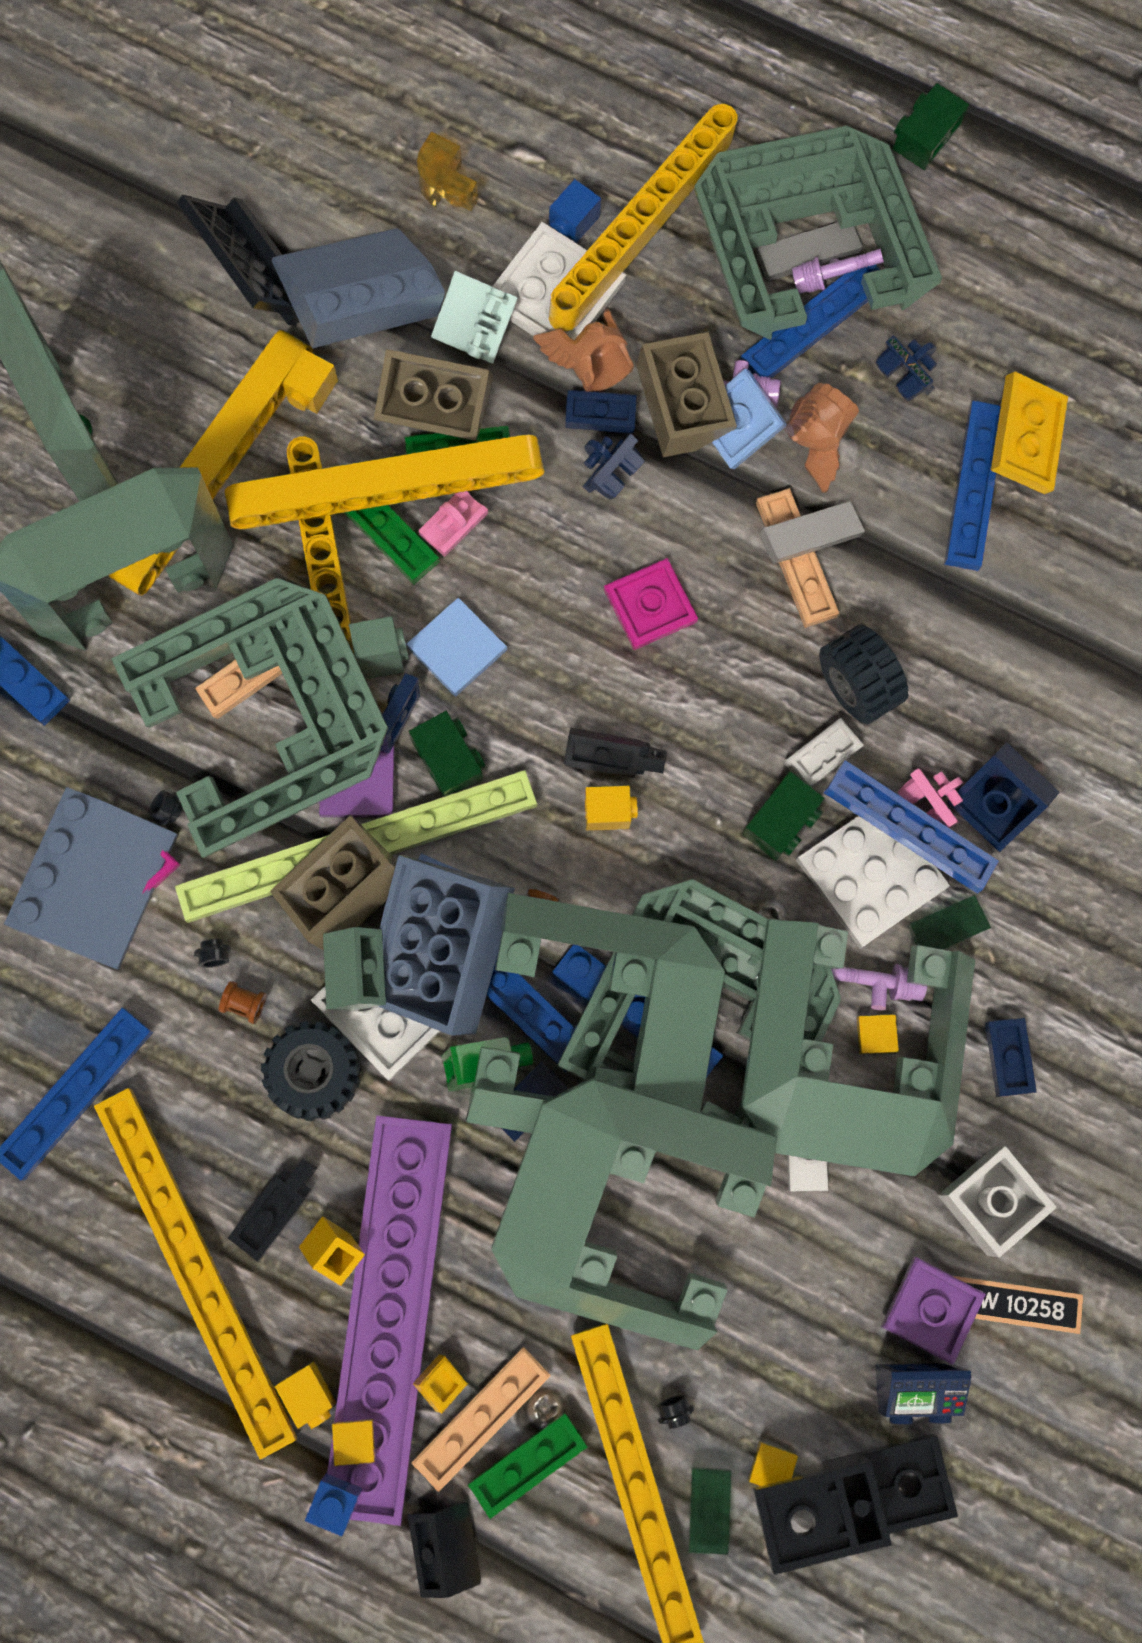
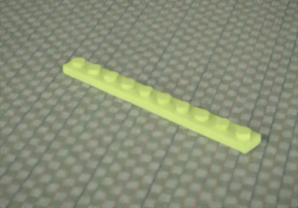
M524 770L361 825L391 855L535 808L537 807V802ZM329 835L176 885L175 889L185 921L189 923L272 895L270 891Z

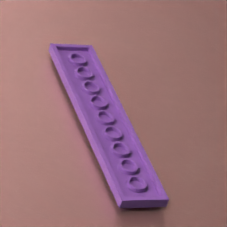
M376 1115L359 1246L365 1253V1256L355 1267L334 1422L373 1419L375 1462L334 1466L332 1435L327 1474L363 1488L350 1520L399 1526L402 1523L418 1390L413 1385V1382L421 1375L452 1124Z

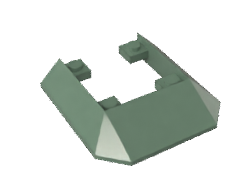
M849 126L719 152L694 185V192L740 325L771 340L773 331L805 325L807 314L797 288L772 294L767 293L752 248L776 243L777 231L774 226L776 223L832 211L835 212L841 229L868 223L877 248L881 249L885 266L883 270L864 273L861 284L871 310L899 304L903 311L941 283L942 276L889 144Z
M0 260V358L47 452L78 500H85L119 483L79 416L61 380L65 376Z
M152 468L6 535L0 543V591L39 636L86 650L81 638L96 636L102 633L106 626L113 624L107 610L98 599L68 613L59 601L73 598L79 590L87 587L86 585L150 555L172 552L189 539L197 554L165 568L172 584L178 593L183 590L192 591L199 588L205 580L210 578L215 589H217L233 544L198 468Z
M275 578L111 658L126 692L131 693L145 726L149 728L182 713V709L170 686L171 682L230 653H233L246 680H250L279 666L308 728L275 744L289 775L225 805L213 777L210 776L176 792L190 822L187 826L202 858L371 778L388 731V726L325 594Z
M693 879L641 895L632 916L695 927L725 971L722 987L751 1001L736 1032L750 1040L768 919ZM615 952L612 953L557 1066L583 1082L593 1077L594 1066L632 1072L634 1062L609 1050L635 997L633 994L608 990ZM813 965L803 1039L822 1042L841 1001L831 968ZM703 1101L700 1112L754 1129L741 1110V1102L734 1115L709 1101Z
M507 893L495 970L535 977L541 939L615 952L608 990L645 997L632 1072L594 1066L592 1078L700 1111L725 971L696 928ZM481 1046L475 1080L472 1083L466 1122L532 1133L542 1102L553 1096L514 1090L520 1053Z
M768 919L741 1110L754 1129L776 1136L775 1153L916 1176L954 1144L975 959L960 951L951 952L921 945L911 946L907 983L934 988L926 1061L897 1057L893 1093L828 1082L833 1044L803 1039L813 965L843 969L848 931L820 926L819 923Z
M591 1078L542 1102L491 1250L516 1297L698 1351L717 1333L715 1323L728 1291L726 1284L688 1273L677 1303L610 1283L609 1279L618 1257L616 1250L586 1241L610 1173L644 1184L653 1157L657 1151L724 1172L725 1175L715 1200L717 1206L755 1218L766 1186L771 1187L776 1136Z

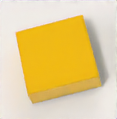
M896 1015L856 1017L859 1054L899 1052Z
M439 1354L413 1382V1385L436 1412L442 1414L468 1383L445 1356Z
M373 1419L333 1422L334 1466L375 1462Z
M759 1441L748 1481L762 1486L792 1478L798 1455Z

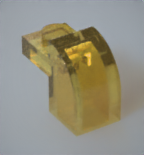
M432 131L423 143L417 156L421 193L434 207H437L443 197L451 205L463 207L472 212L478 202L477 182L458 173L462 166L461 146Z

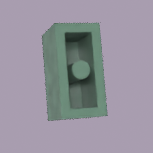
M393 616L349 624L354 655L365 679L404 673L402 661L409 660L403 628H395Z
M352 927L323 934L326 1009L355 1011L386 1005L382 930Z

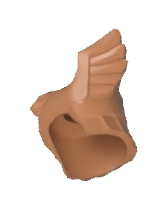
M609 308L605 309L603 313L605 325L600 322H592L583 328L575 340L571 339L562 329L533 336L534 341L541 346L540 351L548 356L549 361L557 363L558 366H564L565 369L572 368L587 392H604L625 379L633 371L634 365L628 354L627 342Z
M817 383L810 392L795 402L784 431L794 442L809 448L805 468L813 477L822 493H826L830 482L835 480L836 471L840 469L838 447L849 429V425L858 415L859 409L839 389L833 388L826 383Z

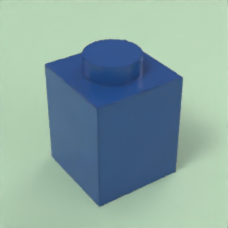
M574 179L549 207V226L577 243L599 219L601 198Z
M326 1473L320 1481L305 1522L342 1537L348 1527L363 1488Z

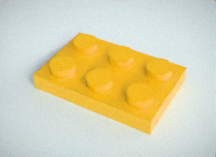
M1016 371L1008 374L1005 377L991 471L1042 494L1054 491L1068 396Z

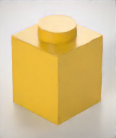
M304 349L283 381L289 403L299 410L305 411L308 409L317 414L338 382L335 366Z
M630 786L586 787V831L630 828L631 818H637L638 815L637 797H630Z
M323 1216L299 1245V1249L312 1269L340 1286L365 1256V1253L350 1233Z
M314 1361L275 1385L297 1429L307 1423L310 1429H313L332 1417L329 1409L337 1402Z

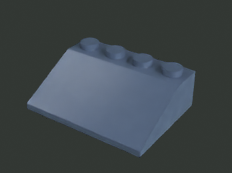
M399 228L272 258V263L312 348L437 317L445 295V291L432 264Z
M66 787L4 925L119 970L155 888L149 891L147 889L143 894L142 892L147 881L166 862L160 855L162 849L170 854L178 834L102 800Z
M398 855L379 928L382 930L386 1005L378 1007L451 1036L476 1034L499 950L507 893L514 894L515 888L481 876Z

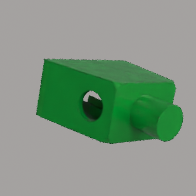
M501 1037L449 1047L441 1055L448 1092L472 1087L481 1046L520 1053L519 1068L533 1064L529 1043L510 1046L508 1037Z

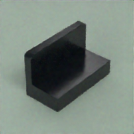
M460 1502L440 1510H418L407 1514L421 1598H449L481 1584L470 1509L467 1502Z

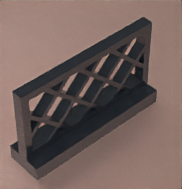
M182 194L177 201L178 205L251 307L279 313L287 325L296 326L300 321L272 263L273 257L282 254L244 201L234 197L225 206Z

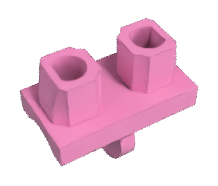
M468 492L456 493L447 502H444L439 507V510L418 530L419 535L445 557L488 514V509L478 503Z
M918 768L910 774L912 779L901 787L898 791L899 795L913 805L926 796L934 807L927 812L928 815L948 828L956 825L959 821L942 798L947 796L954 807L963 801L955 790L963 784L961 778L957 777L950 782L941 771L933 777L941 788L936 791L921 769Z

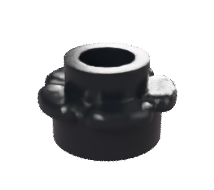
M162 790L151 803L149 815L155 818L160 825L175 822L181 814L182 805L178 802L179 798L176 792L171 794Z
M209 939L200 943L201 949L194 951V956L198 957L200 967L213 968L229 963L228 953L231 947L223 944L222 939Z
M686 1395L668 1398L657 1405L660 1414L658 1422L660 1424H667L669 1429L684 1426L691 1421L689 1415L695 1410L694 1406H690Z

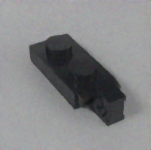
M570 727L564 764L565 766L635 778V774H644L645 771L663 774L667 751L650 747V743L638 739Z
M302 1159L292 1173L284 1169L280 1175H276L235 1227L228 1239L259 1262L308 1199L307 1196L312 1189L305 1184L318 1168L307 1159Z

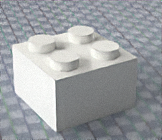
M1006 1146L993 1147L937 1195L987 1256L999 1258L1057 1208Z

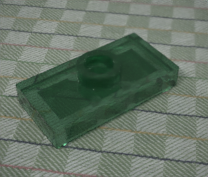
M975 895L907 925L916 945L941 950L991 928Z
M691 1467L688 1528L689 1553L729 1555L732 1472L730 1469Z

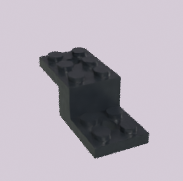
M935 1434L822 1461L823 1471L752 1488L771 1570L774 1575L891 1546L889 1534L958 1517L938 1436ZM907 1473L915 1474L918 1479V1488L911 1495L901 1494L898 1487L900 1478ZM807 1510L813 1517L811 1528L803 1533L794 1531L791 1525L793 1515L797 1511Z

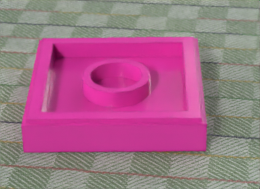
M668 558L604 585V592L633 650L693 625L698 621V617Z

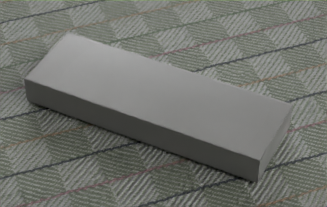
M837 222L776 241L774 244L757 247L755 254L767 282L792 275L793 267L815 260L814 257L818 256L821 266L828 264L833 258L841 260L860 254L863 246L854 226L841 229Z
M851 501L765 527L760 531L759 535L773 564L858 538L865 530Z

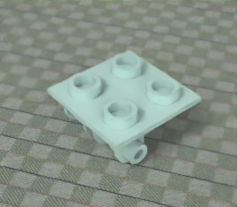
M455 271L431 337L467 352L470 356L478 359L481 358L493 364L518 297Z

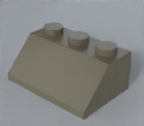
M709 332L642 344L636 366L663 457L697 451L736 429V421Z
M386 349L373 420L477 441L487 411L494 374L487 369Z
M350 815L270 892L306 940L324 951L323 934L359 927L387 900L397 861Z

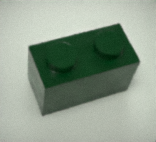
M936 83L928 94L923 92L918 97L912 108L914 112L910 117L904 115L894 130V134L897 137L892 150L925 171L962 125L970 104Z
M446 710L408 731L412 744L443 797L466 790L483 780L481 769L485 767V764L477 749L469 750L463 738L468 735L458 717L452 720Z
M789 772L747 825L742 835L775 861H777L782 853L789 857L802 840L797 836L798 832L804 825L811 829L822 815L823 811L818 807L825 798L793 773Z

